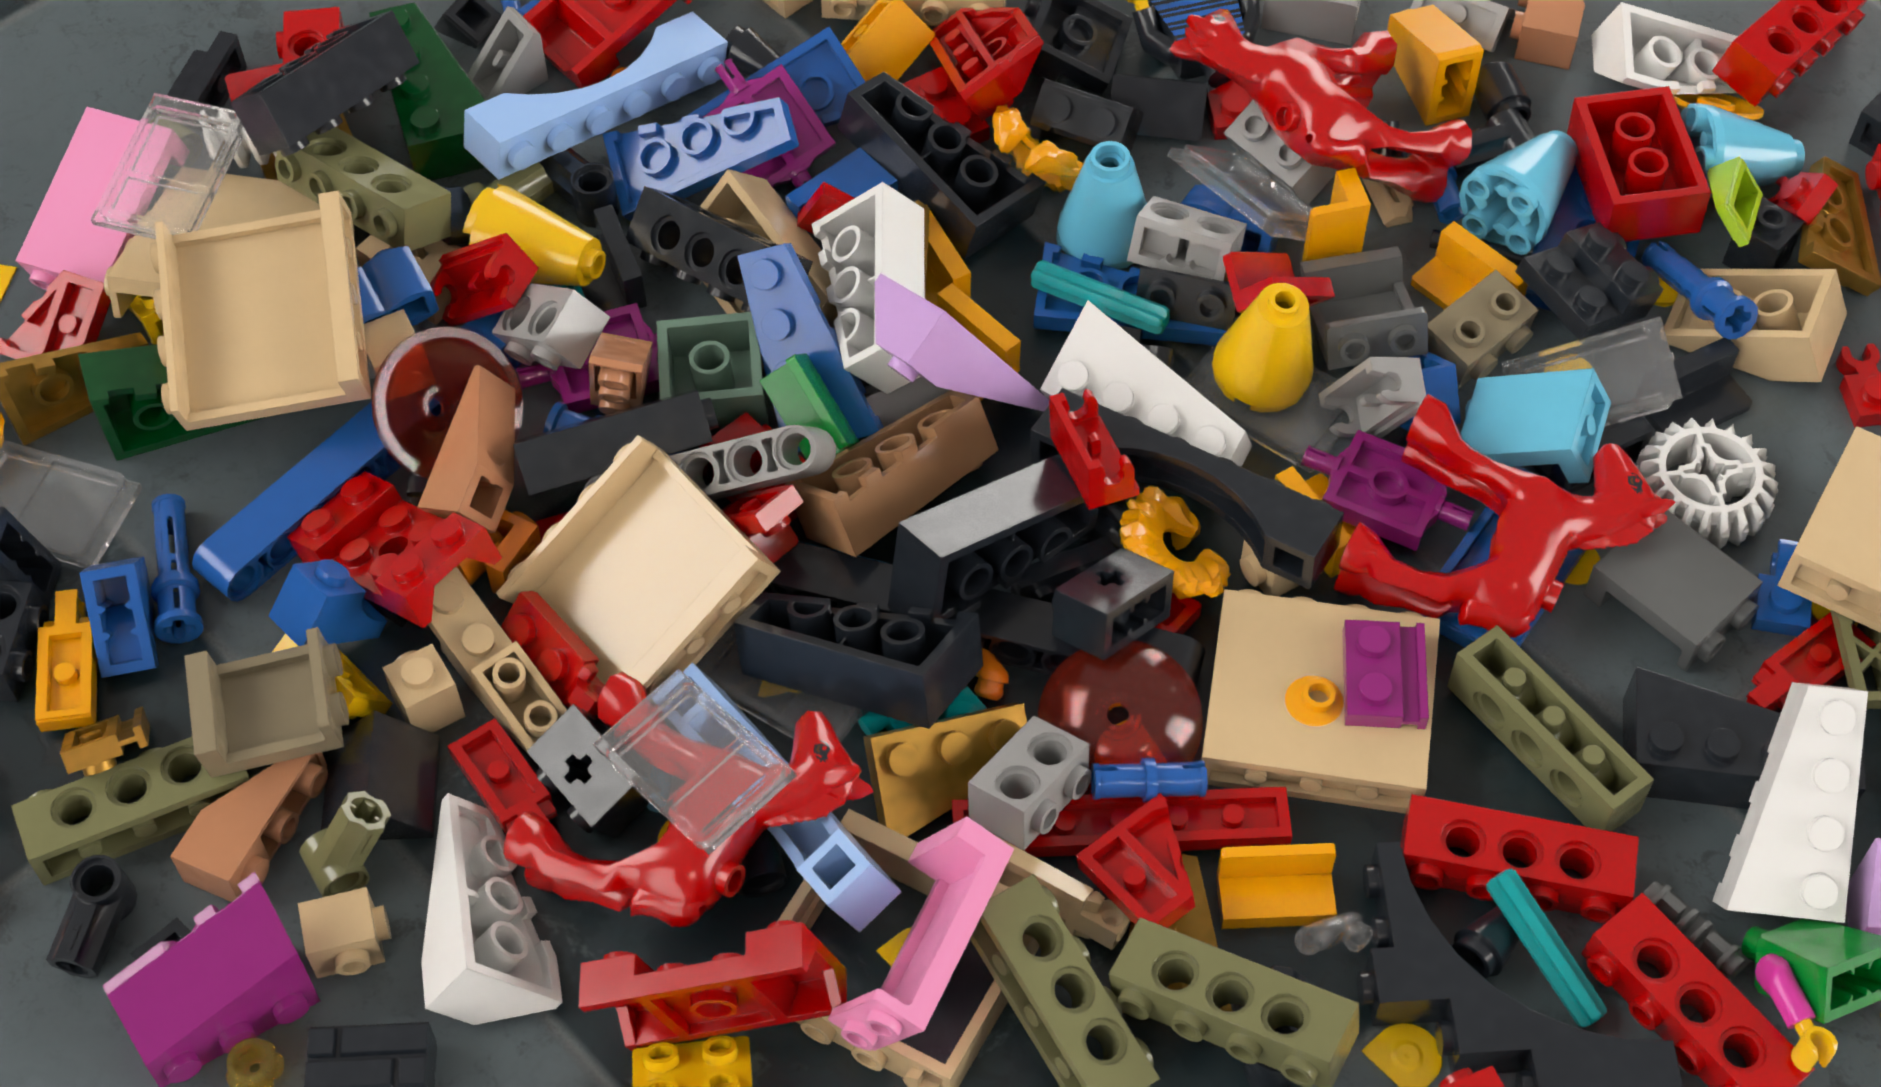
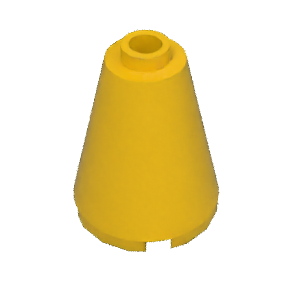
M497 184L499 187L497 189L487 187L472 204L463 228L464 233L471 235L469 245L507 233L539 267L530 283L587 286L593 279L599 278L602 274L606 255L602 251L601 242L597 238L514 188L503 184Z
M1275 283L1264 288L1218 341L1212 361L1214 379L1223 394L1234 402L1236 398L1243 403L1251 405L1249 410L1260 413L1278 412L1296 404L1309 387L1314 371L1310 310L1307 297L1297 287L1286 283Z

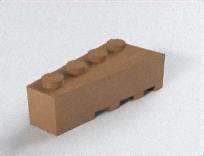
M949 390L838 453L827 471L819 475L787 482L785 486L793 484L804 501L795 511L807 539L857 557L896 528L899 522L908 519L966 474L981 467L983 462L999 449L979 397Z

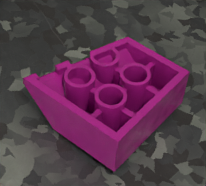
M255 872L238 884L242 894L220 911L216 906L210 904L194 916L193 919L197 925L193 928L192 932L180 941H163L158 943L102 985L145 1066L159 1087H164L170 1083H180L192 1078L208 1062L225 1053H236L245 1049L253 1043L256 1036L278 1024H288L300 1019L311 1006L320 1002L305 967Z

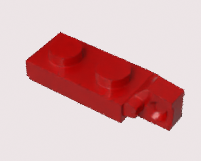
M520 592L501 628L512 643L518 642L565 706L570 708L574 704L594 716L598 715L597 697L605 686L596 676L599 671L596 665L600 659L537 592Z
M1831 612L1763 662L1759 672L1751 680L1757 687L1747 694V703L1775 711L1778 707L1783 709L1792 682L1831 686L1845 675ZM1855 625L1852 626L1853 635L1872 649L1876 647V644Z
M497 719L490 720L447 746L450 756L505 834L515 819L524 812H534L548 822L558 816L549 791L537 778L536 773Z

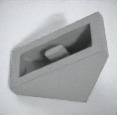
M506 7L467 74L485 101L503 93L525 94L549 80L541 35L513 7Z

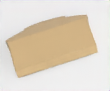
M1362 179L1383 224L1387 228L1412 222V206L1414 204L1409 196L1396 191L1384 183Z

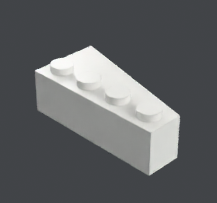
M881 182L812 223L814 236L822 242L823 249L818 253L821 267L828 271L831 285L826 288L829 303L837 308L838 316L834 320V326L843 367L846 371L889 394L910 383V381L887 365L892 356L876 344L875 280L881 273L924 298V208L884 182Z
M1087 301L1040 388L1044 396L1049 399V396L1058 394L1062 388L1083 396L1084 390L1089 389L1094 394L1098 404L1122 415L1135 417L1147 426L1172 437H1180L1190 445L1217 457L1227 458L1242 467L1252 448L1246 431L1090 301Z
M1792 682L1767 750L1769 753L1759 782H1755L1749 799L1751 804L1740 834L1736 835L1731 848L1729 865L1722 883L1719 882L1712 901L1730 911L1845 923L1868 691Z

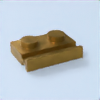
M143 706L135 709L134 718L121 722L120 716L116 715L65 733L60 755L67 773L71 774L82 770L84 776L95 775L116 766L117 761L115 757L124 755L125 745L137 741L140 749L148 746L150 724Z

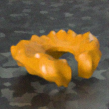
M1007 105L997 106L992 122L994 142L999 146V151L1006 154L1010 153L1013 156L1014 162H1016V169L1026 176L1034 173L1046 181L1045 187L1047 186L1053 191L1060 193L1066 189L1071 191L1083 166V163L1077 160L1074 152L1059 149L1048 140L1039 144L1038 139L1031 137V128L1025 125L1017 108L1009 109Z
M1148 486L1144 488L1143 493L1137 495L1136 500L1129 499L1127 502L1128 510L1124 511L1120 519L1122 527L1119 531L1120 544L1125 549L1173 570L1172 593L1179 599L1191 598L1202 594L1212 598L1224 592L1223 588L1228 586V577L1231 574L1227 562L1219 554L1210 549H1204L1196 557L1195 561L1186 562L1171 554L1164 544L1163 533L1171 532L1172 545L1176 550L1185 548L1200 534L1201 525L1199 520L1189 510L1181 497L1167 496L1160 488Z

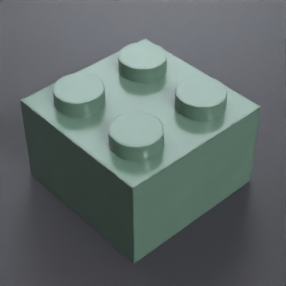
M751 312L656 321L660 399L695 389L698 390L700 400L710 397L719 425L718 428L710 430L711 434H716L746 412L761 426L763 424L769 425L767 393L759 381L765 377V369Z

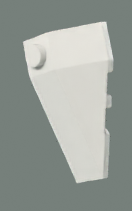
M1621 2L1592 34L1594 72L1620 83L1641 89L1669 86L1672 95L1737 93L1714 74L1712 70L1733 40L1738 36Z
M448 793L441 801L421 961L425 1009L472 1025L556 1009L563 1002L557 957L550 941L539 940L531 921L537 910L531 897H521L511 874L517 867V864L507 861L503 854L505 835L502 828L487 808Z

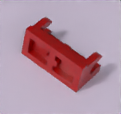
M503 233L443 254L439 259L441 266L429 284L435 297L442 293L443 286L449 289L452 299L450 304L446 305L442 318L453 327L515 307L539 267L507 233Z
M1089 389L1084 390L1082 396L1084 404L1080 409L1069 412L1070 407L1063 392L1049 396L1050 437L1088 509L1091 510L1139 495V486L1134 479V467L1126 455H1121L1103 420L1098 415V401L1092 391Z

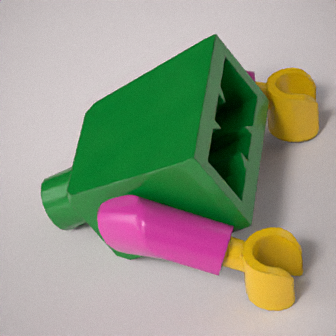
M1802 918L1771 931L1754 926L1747 931L1743 938L1742 954L1749 960L1756 962L1754 985L1757 991L1773 999L1787 1028H1795L1800 1037L1791 1052V1059L1794 1065L1805 1073L1810 1072L1817 1061H1819L1823 1068H1826L1837 1051L1838 1042L1830 1031L1823 1027L1814 1026L1812 1020L1826 1024L1881 1000V935L1828 921Z

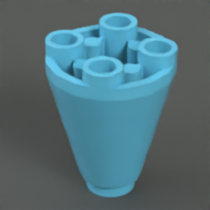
M1691 103L1680 113L1706 180L1707 172L1711 167L1738 156L1741 159L1743 158L1759 187L1774 184L1782 176L1793 178L1803 168L1805 160L1804 146L1800 140L1793 139L1790 134L1709 104Z
M1549 131L1478 166L1464 179L1459 193L1461 209L1465 215L1462 219L1463 228L1479 239L1483 238L1489 242L1505 245L1512 252L1519 255L1527 254L1545 237L1576 163L1578 149L1574 140L1562 131Z
M1115 141L1101 142L1086 157L1060 212L1056 236L1057 244L1061 246V249L1067 255L1081 259L1084 253L1090 256L1104 258L1103 265L1119 270L1134 264L1127 261L1136 217L1147 204L1135 163L1129 150L1123 144Z

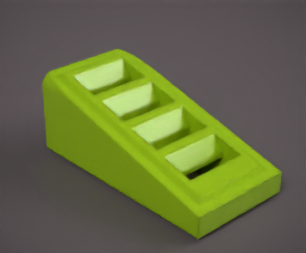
M1738 156L1711 167L1707 172V180L1716 211L1733 241L1740 248L1749 244L1763 193L1743 158L1741 159Z

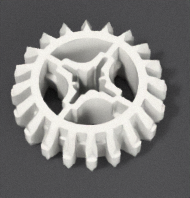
M1692 417L1684 424L1683 428L1672 422L1665 429L1664 433H1655L1650 439L1649 444L1641 450L1637 459L1638 465L1636 467L1654 494L1661 497V499H1673L1676 502L1668 511L1719 549L1725 546L1727 541L1739 546L1746 539L1747 535L1754 536L1761 529L1765 520L1770 517L1775 506L1773 502L1778 493V482L1774 480L1776 465L1766 462V448H1752V434L1742 438L1736 436L1734 424L1722 430L1716 428L1713 418L1705 424V427H1700ZM1685 463V465H1680L1678 470L1667 471L1673 466ZM1732 497H1743L1742 500L1736 503L1725 505V502H1730Z

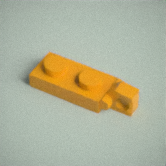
M77 589L55 591V621L44 622V626L38 628L35 721L41 732L79 728L96 723L98 660L89 617H86V606L84 602H81Z

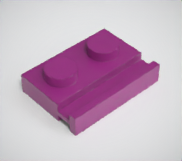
M1345 619L1342 630L1345 726L1401 728L1402 724L1417 725V729H1426L1429 720L1425 623H1416L1415 627L1400 626V622Z

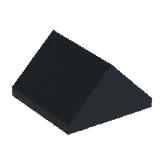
M374 710L342 731L344 747L328 751V777L325 784L321 830L329 827L348 793L366 791L370 796L383 800L391 813L385 829L378 840L434 838L440 737L437 734Z

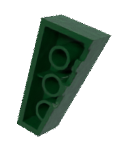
M415 2L369 12L370 17L392 10L420 63L404 72L407 78L404 83L390 90L413 171L433 181L485 168L464 148V110L485 100Z
M157 344L78 354L90 404L116 461L263 419L257 418L186 431L173 414L168 415L165 411L161 396V386L164 383H168L167 367H164L161 363Z

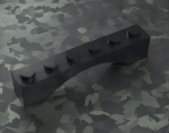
M1064 388L1059 391V393H1064L1068 401L1069 412L1076 411L1083 406L1084 399L1082 396ZM1098 404V415L1103 420L1121 455H1126L1130 459L1134 467V479L1136 482L1161 486L1186 495L1212 509L1238 531L1252 548L1263 569L1307 589L1312 588L1339 546L1344 512L1333 508L1325 501L1312 499L1287 488L1275 479L1265 478L1242 468L1227 458L1217 457L1190 445L1180 437H1172L1147 426L1135 417L1122 415ZM1049 406L1031 428V463L1033 464L1059 454L1050 437Z

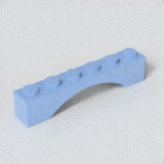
M693 11L657 26L651 42L642 55L625 70L605 81L581 89L560 93L529 95L503 93L464 110V148L500 180L720 80L721 78L715 72V68L721 63L725 68L724 61H726L728 41Z
M693 662L653 700L676 729L688 739L719 749L735 751L764 768L784 769L788 765V762L727 693ZM832 812L827 817L817 818L809 822H796L793 825L787 824L768 828L786 851L797 871L826 905L859 933L902 892Z

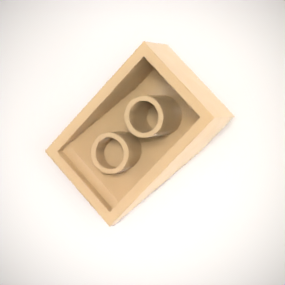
M1700 269L1708 277H1721L1728 281L1737 296L1744 295L1750 298L1758 308L1757 320L1752 329L1738 339H1730L1739 349L1733 368L1769 381H1822L1847 316L1836 269ZM1678 294L1661 333L1663 343L1693 352L1724 338L1718 334L1712 321H1704L1694 315L1689 300L1683 295Z

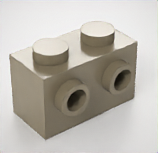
M1495 270L1428 322V352L1456 364L1457 385L1459 389L1471 378L1477 382L1478 378L1486 377L1498 364L1499 360L1497 358L1508 350L1511 354L1519 351L1533 335L1530 327L1539 310L1504 276Z

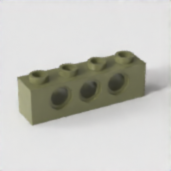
M337 127L320 135H317L315 131L306 136L310 144L289 156L283 157L280 150L276 151L275 168L278 180L319 203L318 194L339 190L352 213L353 224L393 248L409 246L410 250L414 251L451 236L450 191Z
M1498 625L1457 653L1447 687L1585 827L1613 832L1641 810L1654 779Z
M191 736L163 748L146 750L137 758L118 764L104 772L84 776L82 779L55 789L38 791L28 799L13 804L11 807L28 862L45 886L71 876L76 865L87 857L106 855L115 859L187 831L203 808L251 779L249 769L211 778L194 756L193 738ZM198 774L193 780L181 783L186 777ZM144 795L138 801L127 804L132 798ZM89 816L85 821L73 825L79 818Z
M1032 874L989 899L970 940L1059 1086L1148 1087L1160 1078L1153 1068L1154 1060L1150 1050L1142 1040L1134 1037L1122 1018V1007L1116 1002L1118 998L1109 988L1103 986L1090 966L1091 959L1087 948L1079 938L1072 936L1059 916V905L1052 892L1047 887L1040 885L1035 875ZM1023 934L1030 935L1036 939L1041 949V957H1036L1027 951L1023 943ZM1055 984L1064 987L1069 992L1072 999L1071 1009L1064 1007L1057 1000L1054 992ZM1087 1035L1094 1037L1101 1044L1103 1049L1102 1060L1093 1057L1086 1045Z
M1141 917L1109 972L1111 991L1118 998L1116 1002L1122 1007V1011L1129 1016L1140 1020H1145L1149 1017L1171 1026L1178 1035L1187 1040L1199 1042L1203 1039L1225 1048L1231 1056L1247 1064L1262 1063L1281 1071L1288 1080L1304 1087H1311L1313 1085L1333 1087L1359 1034V1003ZM1177 982L1188 984L1187 987L1180 990L1166 988L1168 985ZM1227 1004H1238L1243 1007L1235 1012L1220 1010L1222 1006ZM1281 1026H1293L1299 1029L1292 1034H1280L1274 1031Z

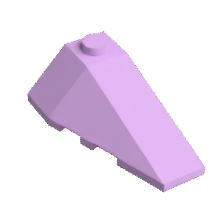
M880 273L875 280L876 344L892 356L887 364L891 369L912 383L920 376L936 387L1043 412L1047 409L1049 399L945 310Z

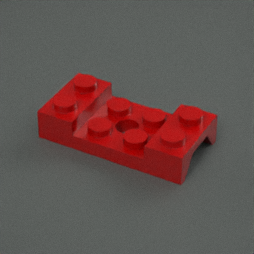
M541 0L523 17L540 33L544 57L581 89L601 82L617 68L620 63L616 54L677 0ZM682 0V1H684V2L688 5V4H690L693 0Z
M366 471L347 481L336 496L320 509L308 514L303 519L301 525L287 536L303 563L333 559L346 567L349 571V576L366 591L364 598L422 628H425L432 621L435 585L466 557L493 565L502 559L484 526L454 512L446 519L425 512L417 506L402 500L393 484Z
M790 920L776 921L769 924L767 929L746 932L745 955L722 953L714 956L712 961L693 965L668 963L659 966L657 971H654L637 954L615 951L606 954L603 959L584 962L580 965L579 1008L583 1012L616 1007L625 1047L630 1051L636 1048L649 1047L660 1042L677 1043L830 1016L833 1008L847 1002L846 967L802 922L798 923Z

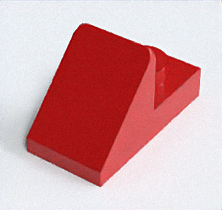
M793 484L743 493L725 506L722 511L772 563H775L798 543V537L789 525L791 522L789 514L804 503Z

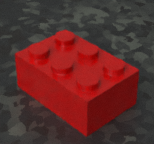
M1665 86L1575 97L1567 134L1574 140L1578 149L1575 165L1596 223L1600 222L1606 229L1620 234L1625 242L1700 232L1711 190L1670 87Z

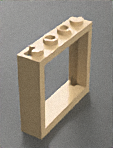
M848 809L841 820L842 825L889 877L929 895L935 880L908 863L918 842ZM804 879L778 921L802 922L810 930L826 903ZM998 882L990 899L1010 887ZM1023 934L1025 948L1029 953L1035 955L1039 948L1038 942L1032 936ZM994 979L946 1064L901 1041L875 1051L873 1049H860L842 1037V1029L828 1020L829 1016L796 1021V1023L800 1024L803 1032L813 1040L826 1045L831 1044L833 1041L851 1050L852 1056L865 1067L875 1071H881L885 1068L903 1077V1081L908 1087H959L1008 1001Z

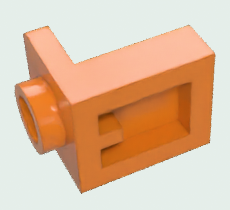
M504 510L497 530L504 539L494 543L502 559L495 565L485 563L491 589L495 594L507 581L510 571L517 564L525 561L542 542L538 525L522 512L514 511L511 513Z

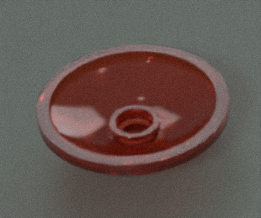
M448 326L417 332L405 338L390 351L376 375L372 392V414L377 433L384 447L396 462L421 478L428 480L475 365L482 366L516 389L515 441L519 435L523 418V396L517 374L503 352L491 341L476 332ZM433 398L437 399L441 404V413L438 416L433 415L429 408L430 401Z
M1135 640L1105 660L1099 659L1081 649L1064 660L1051 675L1043 690L1037 716L1089 743L1090 770L1092 763H1098L1099 765L1138 764L1142 758L1151 757L1155 758L1156 763L1193 762L1200 745L1203 729L1201 702L1198 692L1187 672L1164 651ZM1117 706L1124 707L1129 712L1127 721L1121 725H1114L1108 720L1109 711ZM1090 784L1083 795L1092 794Z

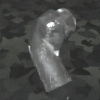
M1348 911L1301 927L1295 935L1294 942L1299 952L1304 955H1314L1332 948L1341 942L1345 944L1349 951L1359 952L1372 939L1373 930L1369 925L1362 922V915Z

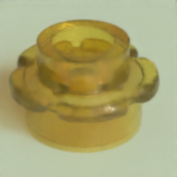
M258 1038L240 1041L231 1049L227 1057V1083L230 1087H273V1081L280 1078L284 1071L283 1056L275 1052L274 1044ZM253 1064H259L260 1069L257 1072H250V1067Z

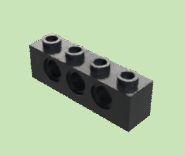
M646 186L643 188L626 234L628 243L642 250L640 258L644 261L667 268L668 264L675 267L674 276L696 285H700L702 281L709 284L707 293L729 302H735L736 298L743 301L741 310L744 312L751 311L737 255L779 245L683 197ZM797 254L808 276L813 261Z

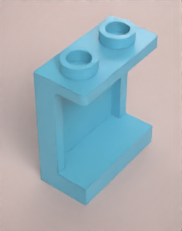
M1594 368L1478 378L1472 398L1466 404L1465 421L1460 435L1473 449L1497 462L1511 467L1559 464L1569 484L1588 483L1593 470V456L1598 452L1611 401Z

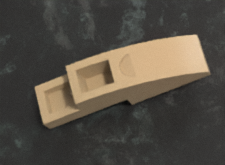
M457 567L435 585L432 621L428 626L440 641L442 652L493 717L497 719L506 732L527 753V750L567 711L566 707L518 642H511Z

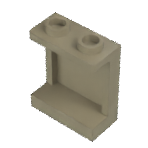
M318 627L306 630V645L216 665L207 651L184 656L194 756L211 778L344 747L341 726L349 724V713L342 692H337L335 677L343 674L342 661L337 645L335 643L328 644Z

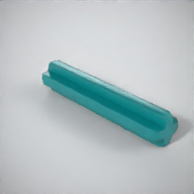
M1045 260L1039 261L1031 273L1030 278L1033 288L1083 307L1087 301H1090L1106 316L1150 333L1160 335L1168 325L1170 319V309L1168 307Z
M1510 868L1490 879L1486 884V889L1577 1026L1581 1028L1590 1026L1606 1014L1607 1007L1517 872Z

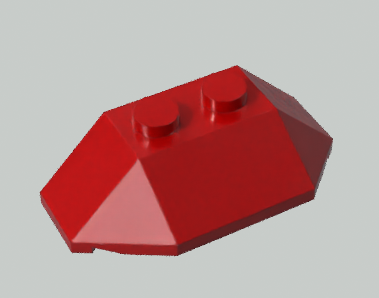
M1019 7L987 8L978 12L974 8H961L932 30L934 38L930 42L931 47L959 94L981 121H984L990 115L993 116L997 106L1007 105L1009 108L1013 104L1014 98L1022 92L1044 44V41Z

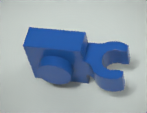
M1779 539L1778 553L1773 552L1771 555L1770 575L1758 574L1757 578L1763 583L1754 600L1759 609L1752 618L1751 629L1797 637L1811 627L1812 601L1777 586L1798 541Z

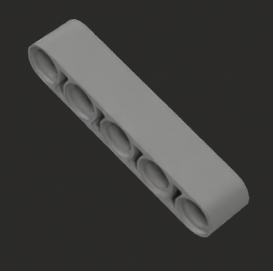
M788 425L670 455L669 457L713 501L819 475L827 471L833 464L836 456V445L832 436L825 430L802 425ZM806 437L811 445V452L809 458L802 463L798 456V446L803 438ZM758 450L762 456V466L755 475L750 467V459L752 454ZM708 462L714 468V478L709 486L705 484L703 479V471ZM601 475L591 477L585 484L584 489L590 484L595 483Z

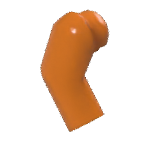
M982 648L984 666L975 675L978 677L974 691L979 697L998 701L1003 697L1004 684L1009 683L1008 672L990 651Z

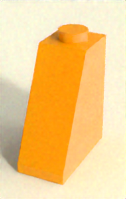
M1435 5L1407 9L1390 14L1387 31L1397 43L1394 67L1425 126L1469 116L1484 53L1481 44Z

